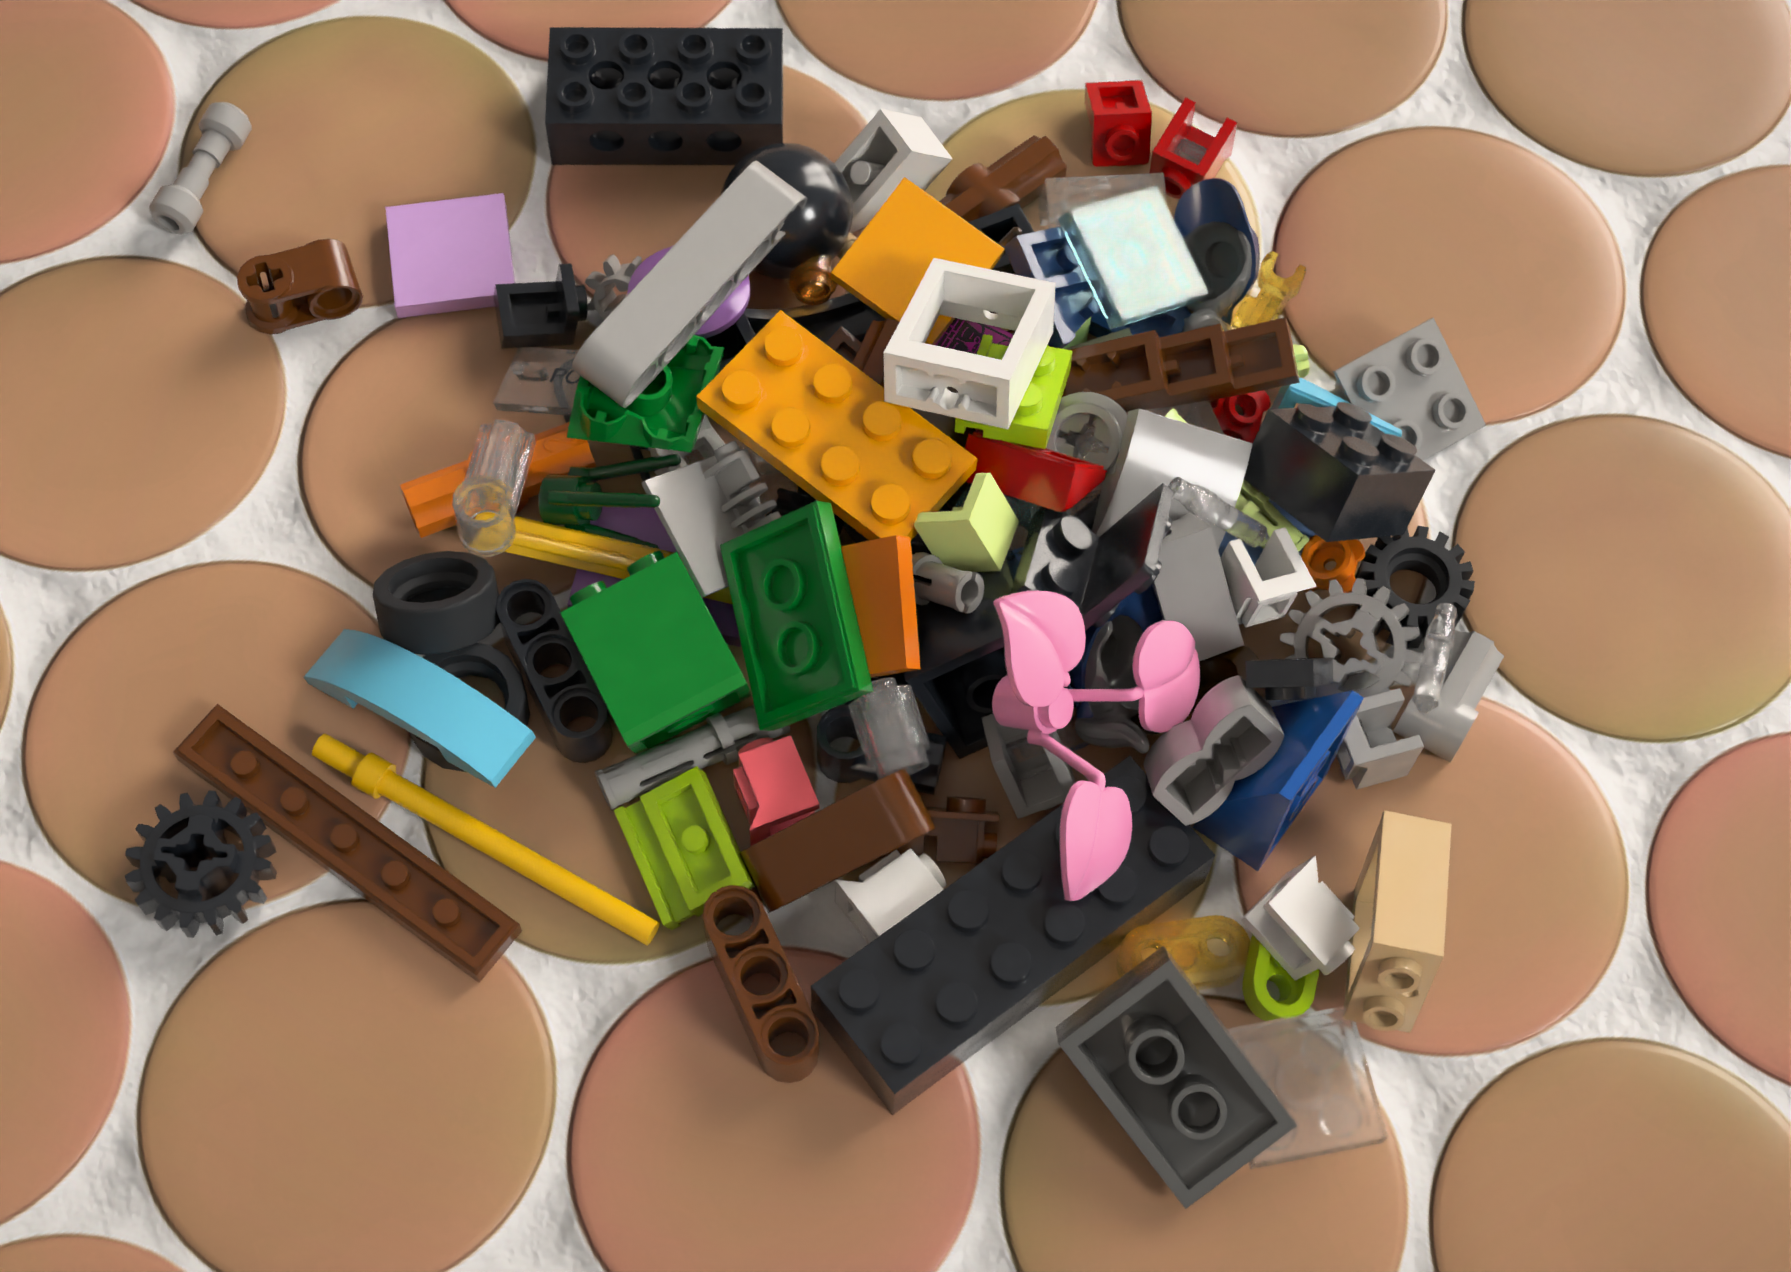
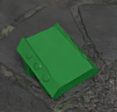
M694 335L644 391L626 408L620 406L580 376L575 391L567 438L691 453L705 413L697 407L696 396L717 376L725 348L711 346L705 338Z

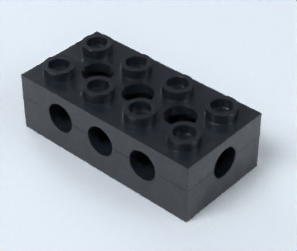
M550 27L545 127L552 165H736L743 157L760 147L783 143V28Z

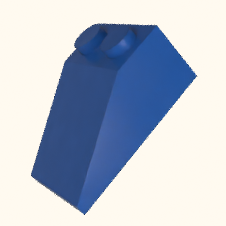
M1351 690L1273 706L1272 709L1284 733V738L1278 751L1257 772L1245 778L1235 780L1231 792L1222 805L1208 817L1194 823L1193 828L1256 871H1259L1327 775L1364 697Z

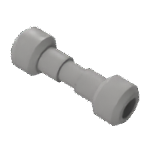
M215 102L209 105L199 122L202 137L193 150V158L188 166L181 170L174 184L160 187L151 202L149 210L152 218L163 229L174 234H187L193 231L203 214L200 199L209 185L208 179L215 168L220 167L228 151L239 150L251 132L252 126L247 115L233 104Z

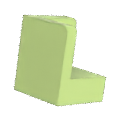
M977 473L963 507H953L952 511L921 512L916 518L914 527L931 554L938 557L943 565L963 571L992 572L1001 571L1019 520L991 473Z

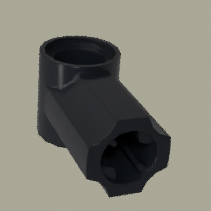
M840 705L829 709L822 715L817 725V763L820 771L828 779L837 783H852L861 779L875 782L906 768L918 792L935 794L947 743L946 736L875 721L864 710L852 705ZM840 737H851L856 739L861 746L857 750L847 753L839 752L829 744Z

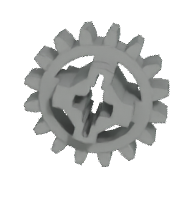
M1357 578L1352 587V592L1344 593L1343 588L1335 579L1329 581L1330 596L1322 599L1312 590L1305 593L1308 603L1312 607L1306 614L1291 609L1288 613L1291 619L1299 624L1296 633H1283L1280 636V641L1294 646L1295 650L1294 655H1290L1285 659L1309 658L1308 642L1310 637L1321 643L1324 658H1333V684L1316 686V698L1346 692L1340 689L1342 685H1345L1349 676L1365 672L1372 673L1380 678V680L1367 688L1355 691L1364 698L1391 691L1390 687L1395 682L1408 687L1412 685L1413 680L1402 670L1405 663L1421 662V655L1407 649V641L1420 636V631L1418 627L1408 626L1402 628L1400 621L1405 618L1410 610L1405 603L1389 609L1386 606L1391 592L1388 588L1382 586L1373 597L1366 595L1365 580ZM1361 606L1353 618L1332 624L1322 618L1331 610L1339 607ZM1383 619L1388 624L1393 636V659L1387 657L1379 650L1376 632L1381 626L1380 623ZM1356 631L1363 633L1360 645L1367 650L1369 656L1377 660V663L1373 665L1364 659L1359 661L1356 658H1350L1345 665L1340 664L1338 661L1342 652L1334 646L1335 642L1325 636V633L1330 632L1337 637L1342 635L1349 639L1355 635Z

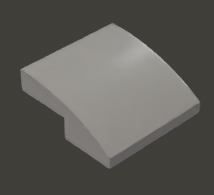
M1143 409L1129 411L1115 473L1106 475L1103 481L1092 532L1100 537L1152 491L1164 483L1174 491L1168 517L1175 521L1180 516L1192 513L1212 526L1217 548L1219 549L1235 509L1253 443Z

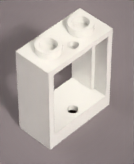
M933 258L884 351V402L1009 429L1053 334L1056 283ZM939 315L1015 331L1002 360L925 343ZM947 387L955 388L958 393L949 391Z

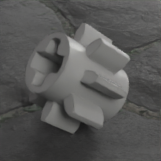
M612 254L603 262L605 274L593 271L585 280V283L590 288L595 289L594 297L588 303V311L597 310L599 315L606 319L627 296L626 294L617 296L613 288L616 286L620 292L628 291L629 281L634 271L642 263V257L637 256L631 263L620 265L618 258Z

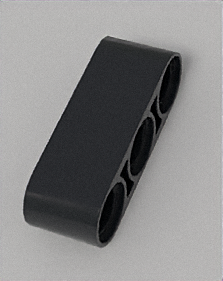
M521 579L513 581L501 591L496 604L505 643L557 749L565 758L573 762L588 763L596 761L607 752L612 742L613 733L608 707L560 613L561 610L551 591L546 585L537 580ZM534 612L542 615L533 624L521 625L515 622L518 617L525 613ZM563 664L569 667L567 672L559 677L548 678L540 675L542 670L549 665ZM585 716L597 720L594 726L586 731L575 732L566 728L570 721L578 717Z

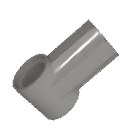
M1455 630L1452 638L1446 643L1434 664V669L1427 682H1420L1393 732L1404 738L1420 735L1424 749L1451 763L1479 713L1475 710L1476 706L1504 658V655L1496 649L1494 641L1475 631L1467 633Z

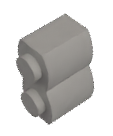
M1240 675L1228 678L1214 686L1204 695L1196 706L1191 720L1172 727L1168 732L1162 734L1149 749L1143 765L1152 794L1185 826L1199 822L1222 805L1231 792L1235 780L1252 775L1272 759L1283 741L1284 733L1271 705L1253 688H1246V681Z

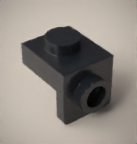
M571 263L558 265L556 281L495 284L493 298L501 349L574 345L578 321L587 320L588 303L584 284L575 285Z

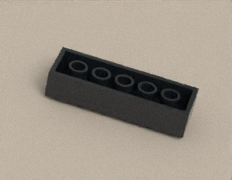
M1128 756L1104 774L1106 780L1105 787L1122 789L1129 800L1132 814V835L1129 849L1117 871L1096 889L1077 901L1064 900L1060 859V820L1063 803L811 985L812 1012L892 1115L1205 882L1215 854L1190 825L1185 826L1153 796L1147 775L1131 756Z

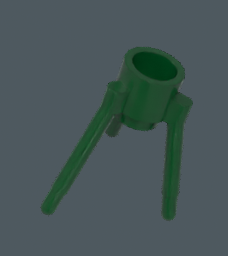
M670 454L597 467H571L568 475H546L539 491L540 516L544 523L564 525L566 528L660 549L656 544L590 524V520L596 521L600 517L602 507L655 508L660 505L659 496L639 493L602 492L601 486L598 483H593V481L675 467L681 463V457L677 454Z

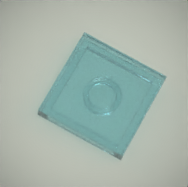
M1157 186L1070 209L1058 219L1110 329L1195 303L1209 294Z

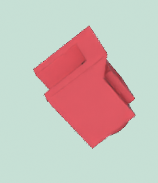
M791 735L776 741L769 737L760 738L744 745L738 751L739 768L733 769L734 788L751 826L749 829L750 846L814 814L815 810L820 809L819 801Z

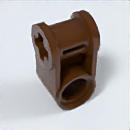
M335 239L315 240L305 246L270 255L256 256L247 260L240 267L237 274L239 291L247 299L245 305L247 319L251 326L261 333L280 334L289 329L311 323L340 319L356 311L363 300L348 250L344 243ZM261 272L266 273L269 285L264 287L260 277ZM276 303L278 317L274 318L272 316L270 304Z

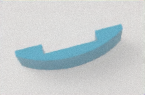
M344 629L304 676L308 684L354 709L357 704H360L436 746L449 763L494 788L497 787L536 738L530 728L457 677L396 644L361 631Z

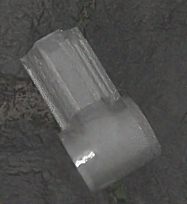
M495 419L490 424H481L465 480L458 485L453 494L452 505L461 544L470 553L480 557H492L503 553L511 546L515 539V515L536 446L534 434L522 429L518 423ZM483 512L496 514L493 518L487 520L473 519V517Z

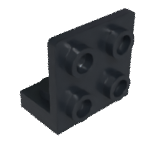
M1162 483L1100 537L1089 530L1078 518L1070 516L1066 512H1057L1041 507L1033 515L1010 594L1031 590L1058 593L1072 600L1078 607L1083 618L1085 631L1090 626L1095 628L1101 627L1110 619L1123 599L1133 591L1136 594H1141L1150 587L1158 576L1162 566V562L1158 559L1162 540L1167 535L1172 524V519L1168 515L1174 491Z

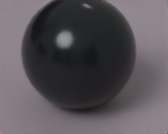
M775 143L752 151L743 157L730 171L723 184L720 196L752 162L758 161L807 197V202L803 209L797 205L794 211L789 213L783 222L784 225L780 229V231L785 232V235L753 271L771 278L795 279L821 270L839 254L847 241L852 226V197L844 176L836 165L822 153L801 144Z

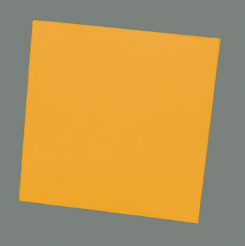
M904 177L832 270L831 279L884 318L900 322L933 258L992 270L1003 256L1004 248ZM939 315L925 343L935 345L955 318Z

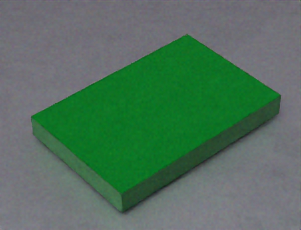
M822 501L812 502L720 545L759 730L775 731L873 692L831 503Z

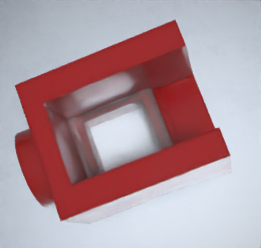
M1186 97L1152 151L1149 176L1155 179L1157 187L1163 193L1176 199H1180L1183 193L1194 184L1205 179L1215 178L1224 161L1232 155L1237 122L1228 117L1215 137L1193 127L1196 102Z

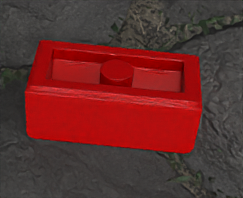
M982 432L968 434L965 449L977 458L976 470L965 482L972 484L977 473H991L1003 494L1057 512H1065L1076 505L1105 480L1107 470L1103 469L1104 466L1047 448L1041 449L984 438Z

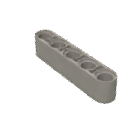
M752 162L594 330L575 356L572 370L623 408L629 406L782 239L785 232L780 231V229L784 225V220L791 211H794L797 205L803 209L807 202V197L760 162Z

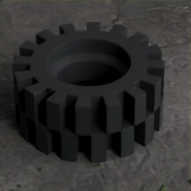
M1418 526L1413 537L1409 536L1408 527L1404 535H1395L1392 538L1391 536L1378 537L1375 545L1370 544L1355 576L1356 579L1365 580L1366 595L1373 597L1382 586L1388 588L1391 591L1386 604L1389 609L1403 603L1409 608L1410 611L1400 621L1402 628L1408 626L1418 627L1420 636L1407 641V648H1419L1423 638L1426 639L1428 646L1439 643L1443 633L1448 637L1464 614L1470 602L1469 599L1474 591L1475 581L1469 580L1473 573L1471 562L1460 564L1465 553L1460 545L1457 544L1449 551L1445 548L1449 536L1439 531L1436 540L1433 541L1427 538L1429 527ZM1398 570L1418 572L1432 582L1435 587L1436 596L1427 604L1407 602L1397 596L1391 589L1390 576ZM1384 619L1380 623L1381 626L1376 632V636L1380 633V631L1383 628L1391 632L1388 624ZM1390 633L1386 643L1394 645L1393 636Z

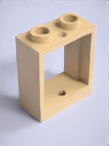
M1384 810L1354 888L1352 914L1355 917L1352 920L1360 929L1350 939V943L1355 947V950L1348 957L1343 1019L1364 1023L1371 1028L1381 1031L1398 1030L1411 1033L1444 957L1451 823Z

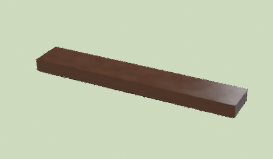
M219 704L206 715L173 751L178 761L231 800L235 797L241 799L247 812L250 814L258 813L266 826L477 982H481L522 932L518 922Z

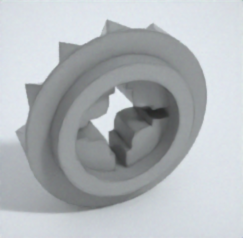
M1077 392L1064 396L1061 399L1046 448L1077 458L1078 450L1068 440L1061 438L1062 434L1070 436L1073 434L1084 435L1088 426L1091 427L1094 418H1096L1093 425L1096 428L1094 437L1105 448H1108L1109 451L1108 453L1102 451L1099 453L1088 452L1084 460L1104 466L1103 469L1107 470L1106 475L1113 474L1116 470L1128 415L1119 404L1102 394ZM1103 481L1090 493H1096L1101 490Z

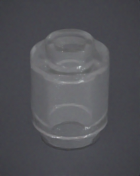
M892 677L872 681L873 692L859 697L848 706L867 767L875 768L878 780L903 768L907 769L909 775L925 769L929 766L926 751L930 749L931 745L912 687L910 685L897 686L895 678Z

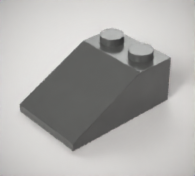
M1164 945L1055 1027L1060 1047L1185 1209L1298 1126Z

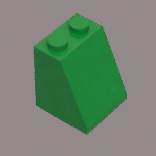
M656 551L640 558L628 566L629 577L608 588L604 581L586 586L569 598L573 606L560 612L627 747L636 755L674 738L706 721L707 717L721 713L752 696L743 673L677 552L664 557L662 551Z

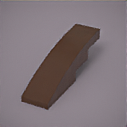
M1286 317L1227 331H1224L1221 324H1216L1160 338L1155 330L1070 349L1072 350L1071 369L1062 397L1077 392H1094L1109 397L1119 404L1125 412H1129L1135 409L1148 410L1238 396L1300 383L1290 327Z

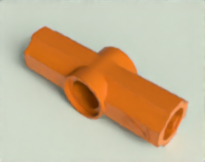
M569 422L514 443L501 439L487 440L472 450L468 460L400 484L403 497L420 538L474 519L481 509L509 515L518 513L528 503L530 497L539 494L540 486L546 475H568L571 467H596L588 441L567 438ZM495 475H510V477L503 482H487L488 479Z

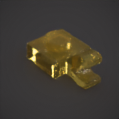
M1269 252L1263 258L1258 273L1259 294L1256 298L1249 294L1244 297L1231 326L1240 328L1281 318L1283 309L1288 301L1296 296L1302 287L1306 267L1299 264L1291 277H1279L1273 272L1278 253Z

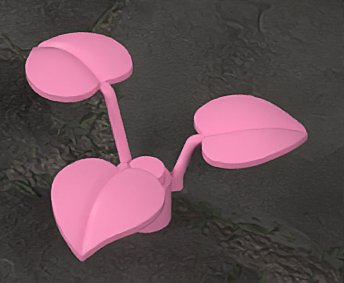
M1023 591L1000 597L993 602L1003 629L1005 663L1008 675L1004 676L995 688L992 710L996 721L1000 725L1028 730L1027 742L1029 744L1044 747L1088 779V781H1078L1072 785L1065 798L1060 820V859L1064 900L1077 901L1110 878L1125 859L1132 835V814L1129 800L1122 789L1105 787L1106 780L1101 771L1054 740L1049 734L1057 729L1064 728L1069 723L1073 714L1074 702H1129L1138 699L1141 726L1147 731L1157 733L1168 732L1175 725L1182 723L1194 706L1200 685L1199 657L1195 649L1196 642L1189 630L1183 624L1176 621L1162 620L1149 626L1141 635L1133 656V675L1137 686L1128 689L1064 688L1071 681L1068 671L1072 670L1079 663L1085 649L1086 636L1082 615L1075 603L1066 596L1048 591Z

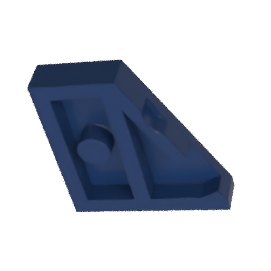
M1108 216L1017 235L1003 246L1015 275L1056 283L1053 334L1048 343L1050 347L1062 349L1076 337L1075 333L1084 322L1092 317L1106 302L1109 293L1115 290L1132 271Z

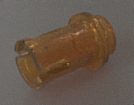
M826 254L809 258L800 263L791 272L789 277L790 289L800 302L807 305H820L828 301L836 291L838 284L831 279V255Z

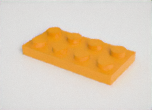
M781 310L696 396L698 409L817 501L831 503L833 513L868 540L894 535L907 536L912 540L918 534L914 527L918 514L921 512H938L973 474L977 467V458L910 407L884 402V387Z

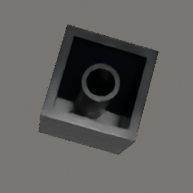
M1010 547L1001 571L976 572L983 579L984 595L981 603L973 612L962 613L954 608L929 602L927 605L916 604L919 612L917 628L921 669L904 672L905 680L943 736L947 737V742L959 759L988 747L982 717L993 714L992 699L995 688L999 681L1008 675L1005 663L1003 629L993 602L1000 597L1009 595L1011 592L1019 561ZM913 574L915 579L932 583L931 579Z

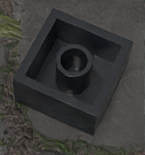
M1338 402L1336 406L1316 407L1302 403L1297 408L1268 409L1254 439L1244 479L1323 540L1334 542L1404 535L1436 470L1416 456L1417 449L1413 444L1401 437L1385 434L1370 423L1372 417L1364 409L1346 402Z

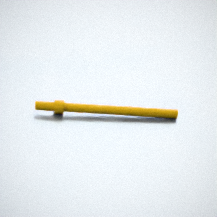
M326 733L321 735L312 749V756L351 777L352 786L374 799H378L381 796L386 797L646 946L655 937L660 926V922L402 777L396 773V765L373 752L365 756Z

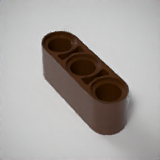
M903 768L741 851L739 854L768 913H771L936 829L907 769Z
M730 885L721 887L710 895L704 905L703 922L707 947L763 1070L768 1076L778 1082L793 1083L801 1081L812 1073L818 1062L819 1030L815 1017L762 902L757 895L742 886ZM733 914L742 915L752 923L747 931L734 936L724 934L716 926L720 920ZM761 972L768 973L778 980L779 985L774 991L761 996L748 992L743 986L747 978ZM792 1032L802 1036L807 1045L799 1054L787 1057L774 1052L770 1047V1043L779 1034Z

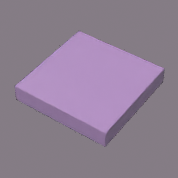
M504 193L385 207L394 303L398 318L495 307L493 298L495 284L515 283Z

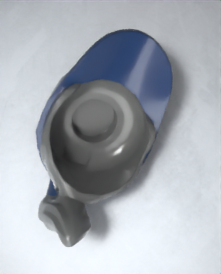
M1209 178L1194 184L1183 193L1174 214L1173 241L1170 252L1172 287L1180 300L1193 311L1189 317L1184 318V332L1221 324L1224 331L1232 330L1230 326L1233 310L1246 298L1258 278L1260 267L1258 237L1250 226L1240 194L1230 182L1220 178Z
M1152 584L1141 594H1136L1133 591L1123 599L1104 625L1099 628L1090 626L1085 631L1086 642L1083 656L1079 663L1072 670L1068 671L1071 679L1070 686L1073 689H1128L1137 686L1133 675V656L1141 635L1149 626L1162 621ZM1139 699L1129 702H1079L1076 710L1075 728L1078 736L1085 742L1104 748L1132 747L1144 754L1147 753L1150 746L1147 734L1131 720L1132 717L1139 713Z

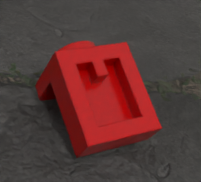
M1143 81L1085 83V107L1092 129L1091 159L1095 167L1147 164L1150 161L1152 110Z

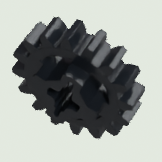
M209 790L202 805H195L188 793L180 794L179 810L171 813L168 808L161 804L155 807L156 815L160 820L155 827L145 824L137 825L135 830L145 843L143 847L126 849L125 856L132 866L139 869L126 874L125 879L133 892H140L135 898V902L145 915L155 912L154 919L161 929L168 931L179 920L180 928L189 938L195 937L200 923H208L216 936L221 935L224 928L223 918L232 915L237 921L244 924L248 921V916L243 905L248 900L262 904L267 900V896L258 883L259 880L276 879L277 871L271 861L265 859L277 852L276 847L269 835H262L267 828L258 813L246 816L247 809L241 799L235 797L223 808L222 801L216 791ZM225 829L234 833L242 840L244 851H238L234 844H227L224 836ZM206 857H212V860H205ZM191 867H198L197 871H191ZM159 876L166 877L169 883H175V889L179 893L177 899L162 890Z

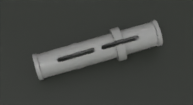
M754 704L725 717H722L720 713H716L706 718V725L654 746L617 764L596 770L595 776L608 806L613 810L619 805L655 789L696 766L703 769L720 761H723L726 765L739 760L738 751L744 745L760 738H775L782 734L790 733V726L788 725L775 731L759 730Z

